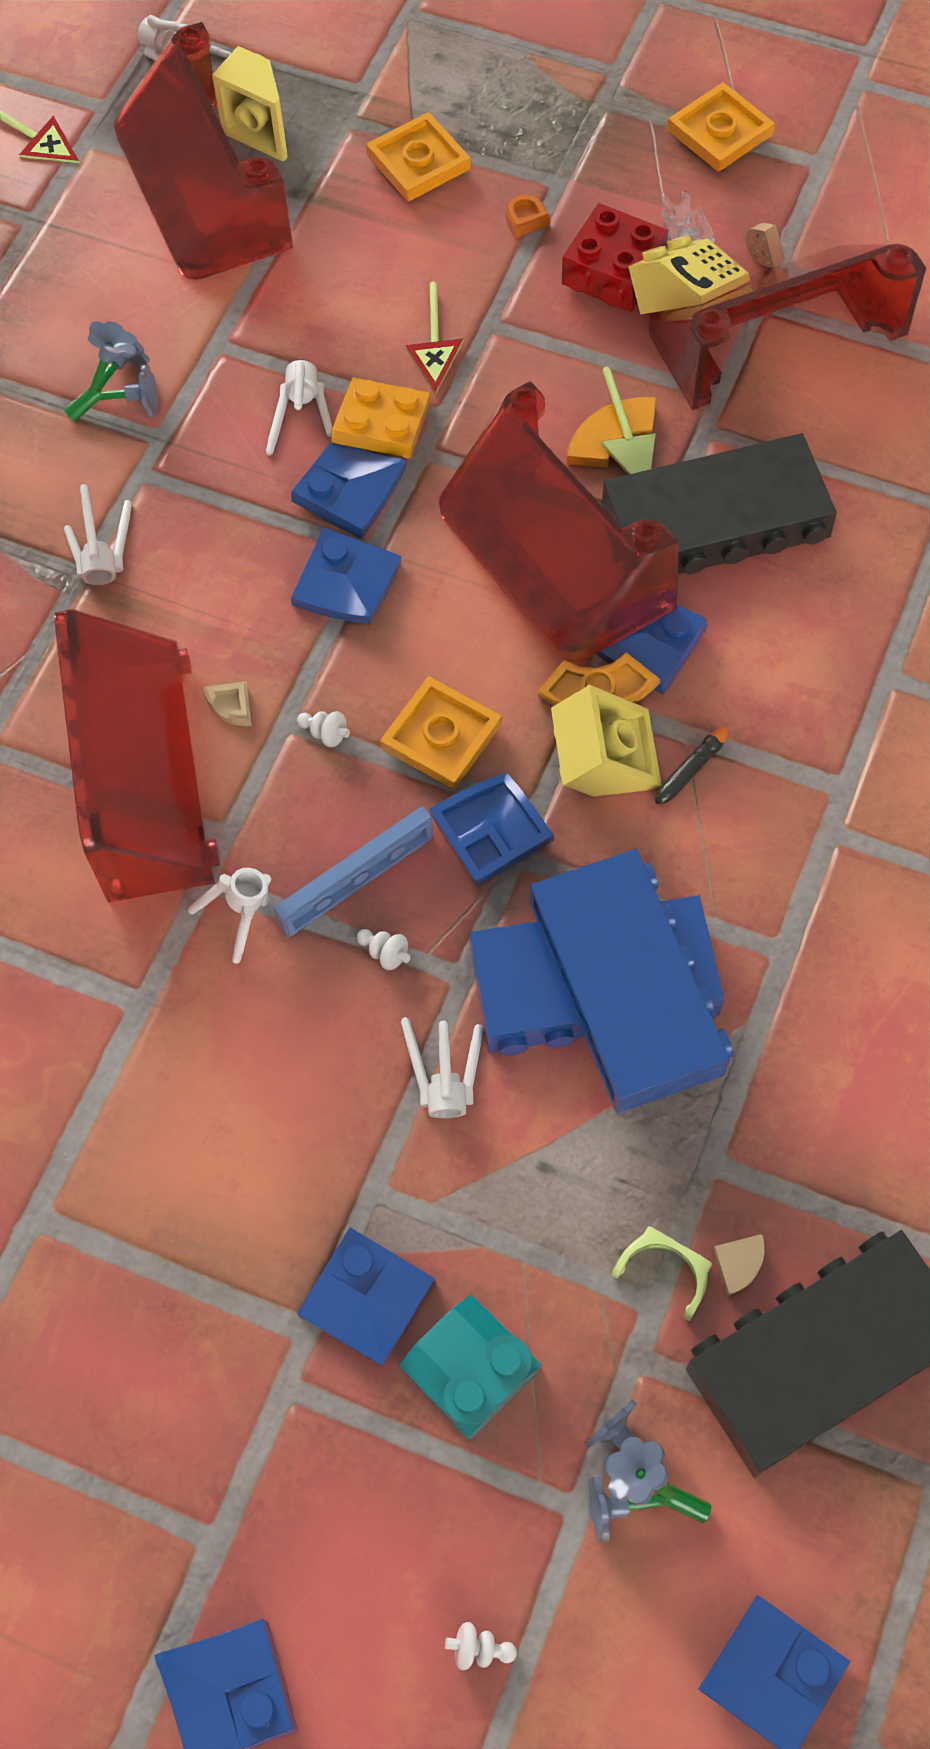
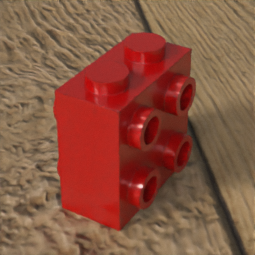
M598 203L562 256L561 284L570 287L576 292H582L602 300L611 306H617L632 312L637 305V299L628 266L644 260L642 253L661 246H666L667 249L669 230Z

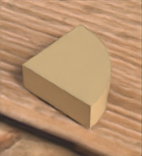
M246 681L203 687L207 703L217 717L229 724L252 726L249 691Z
M762 1234L714 1246V1256L728 1298L744 1291L757 1276L764 1259L765 1246Z

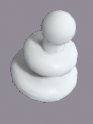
M321 711L316 713L314 717L309 713H301L297 717L299 727L303 729L310 728L312 737L321 739L324 745L330 748L337 746L343 737L347 738L350 734V730L346 729L345 716L338 711L332 712L329 715Z
M362 929L357 933V942L361 946H369L370 956L376 960L380 959L381 966L385 970H394L402 962L408 963L410 961L411 955L407 954L408 941L404 935L395 934L391 937L388 932L382 931L373 936L372 932L368 929Z
M465 1622L461 1625L456 1639L447 1637L445 1640V1649L455 1650L454 1658L459 1670L469 1669L474 1657L478 1666L485 1668L490 1665L493 1658H499L503 1663H511L517 1656V1649L512 1643L503 1642L502 1644H496L494 1636L490 1631L481 1632L477 1639L476 1628L471 1622Z

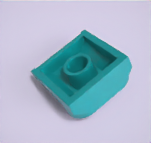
M471 1294L454 1306L414 1345L399 1364V1367L470 1441L542 1369V1364L530 1353L529 1348L521 1339L513 1336Z

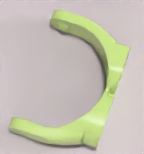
M648 1226L644 1234L625 1249L611 1276L618 1279L625 1272V1266L629 1259L643 1250L664 1249L677 1253L690 1267L697 1287L695 1297L691 1304L686 1307V1313L683 1317L690 1322L705 1295L708 1272L712 1263L672 1238Z

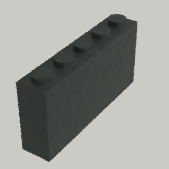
M803 433L603 481L602 508L631 586L632 584L657 583L666 577L682 573L694 574L702 571L704 568L723 563L735 564L747 557L764 553L776 554L785 548L796 545L819 543L825 538L831 537L837 511Z
M902 1229L890 1237H887L884 1231L877 1233L858 1247L862 1254L848 1263H846L843 1257L833 1260L817 1272L821 1278L819 1281L806 1289L801 1282L789 1287L775 1298L779 1304L765 1314H762L760 1309L756 1308L733 1324L737 1330L721 1341L714 1334L691 1349L694 1358L690 1359L686 1371L753 1478L930 1366V1269Z

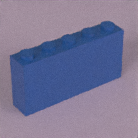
M637 848L530 884V906L616 1114L725 1076L730 1062L729 1057L733 1056L732 1045L724 1029L717 1030L710 1015L714 1013V1007L708 990L705 986L698 987L692 971H695V964L692 954L686 944L679 945L673 930L676 929V920L673 911L667 902L661 904L655 889H658L655 871L650 862L643 864Z
M700 895L660 901L661 904L667 902L673 911L676 920V929L673 930L679 945L686 944L692 954L695 964V971H692L698 987L705 986L709 992L714 1007V1013L710 1015L714 1019L715 1016L720 1015L724 995ZM537 921L470 932V950L489 1053L500 1051L502 1055H516L526 1051L529 1046L547 1044L551 1048L564 1047L572 1044L575 1039L584 1037Z

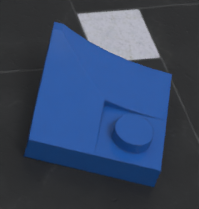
M330 443L292 490L291 502L362 539L395 490L406 470L407 461L402 458L375 454L360 448Z
M323 527L291 597L292 606L335 619L370 624L384 601L401 566V556Z
M632 584L617 607L588 636L585 643L589 650L609 664L615 662L627 652L660 678L661 683L654 690L664 695L708 627L707 619Z
M508 773L473 785L429 809L431 817L477 887L554 841V835Z
M349 1227L297 1315L383 1366L433 1285L435 1278Z
M756 1595L698 1690L779 1749H799L851 1661L759 1595Z
M261 1619L234 1630L154 1655L172 1706L184 1749H252L298 1731L268 1621Z

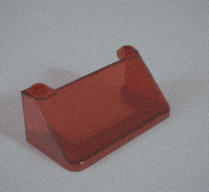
M203 22L184 26L172 36L114 120V129L119 145L172 258L182 276L193 280L204 279L293 248L284 180L273 161L263 157H253L239 162L212 108V105L214 108L218 106L212 78L213 69L209 52L211 47L210 37Z
M902 244L838 245L749 276V282L704 304L652 312L649 321V335L690 408L695 410L711 403L712 393L710 386L720 383L722 372L708 349L726 342L730 336L731 326L837 290L863 333L870 331L871 326L880 327L888 331L887 337L892 341L909 333L926 266L912 248Z
M529 381L506 395L439 496L440 513L443 520L553 651L563 660L581 662L677 609L678 540L663 524L654 520H640L623 529L539 437L538 420L543 417L546 411V403L540 390Z
M69 609L54 612L79 834L86 858L107 902L215 884L213 867L221 866L216 839L208 840L204 829L183 687L185 675L192 674L188 649H180L176 640L79 610Z

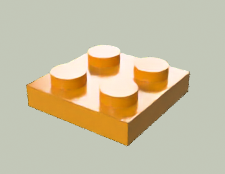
M724 82L668 118L667 131L717 172L722 171L774 134L775 123Z
M430 112L366 144L367 156L407 202L471 169L470 156Z
M352 377L331 430V443L411 459L430 406L431 393Z
M428 676L381 738L380 746L385 752L447 787L456 790L502 726V716Z

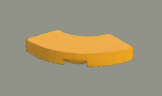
M636 397L621 400L633 437L652 434L656 397ZM613 403L593 413L577 429L568 447L567 465L608 467L611 455L600 443L625 438Z
M626 652L615 662L598 668L579 667L564 659L537 691V694L543 700L555 706L588 685H592L632 703H636L652 692L661 682L660 678Z

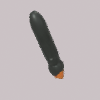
M726 727L719 728L708 734L703 739L702 744L662 784L655 796L657 804H665L672 800L707 763L711 756L722 748L728 736V729Z

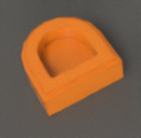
M518 195L512 198L506 206V222L515 238L550 226V215L545 206L538 198L532 195Z

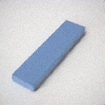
M423 806L419 807L276 905L273 910L277 924L287 938L293 936L432 840L433 825L431 815Z

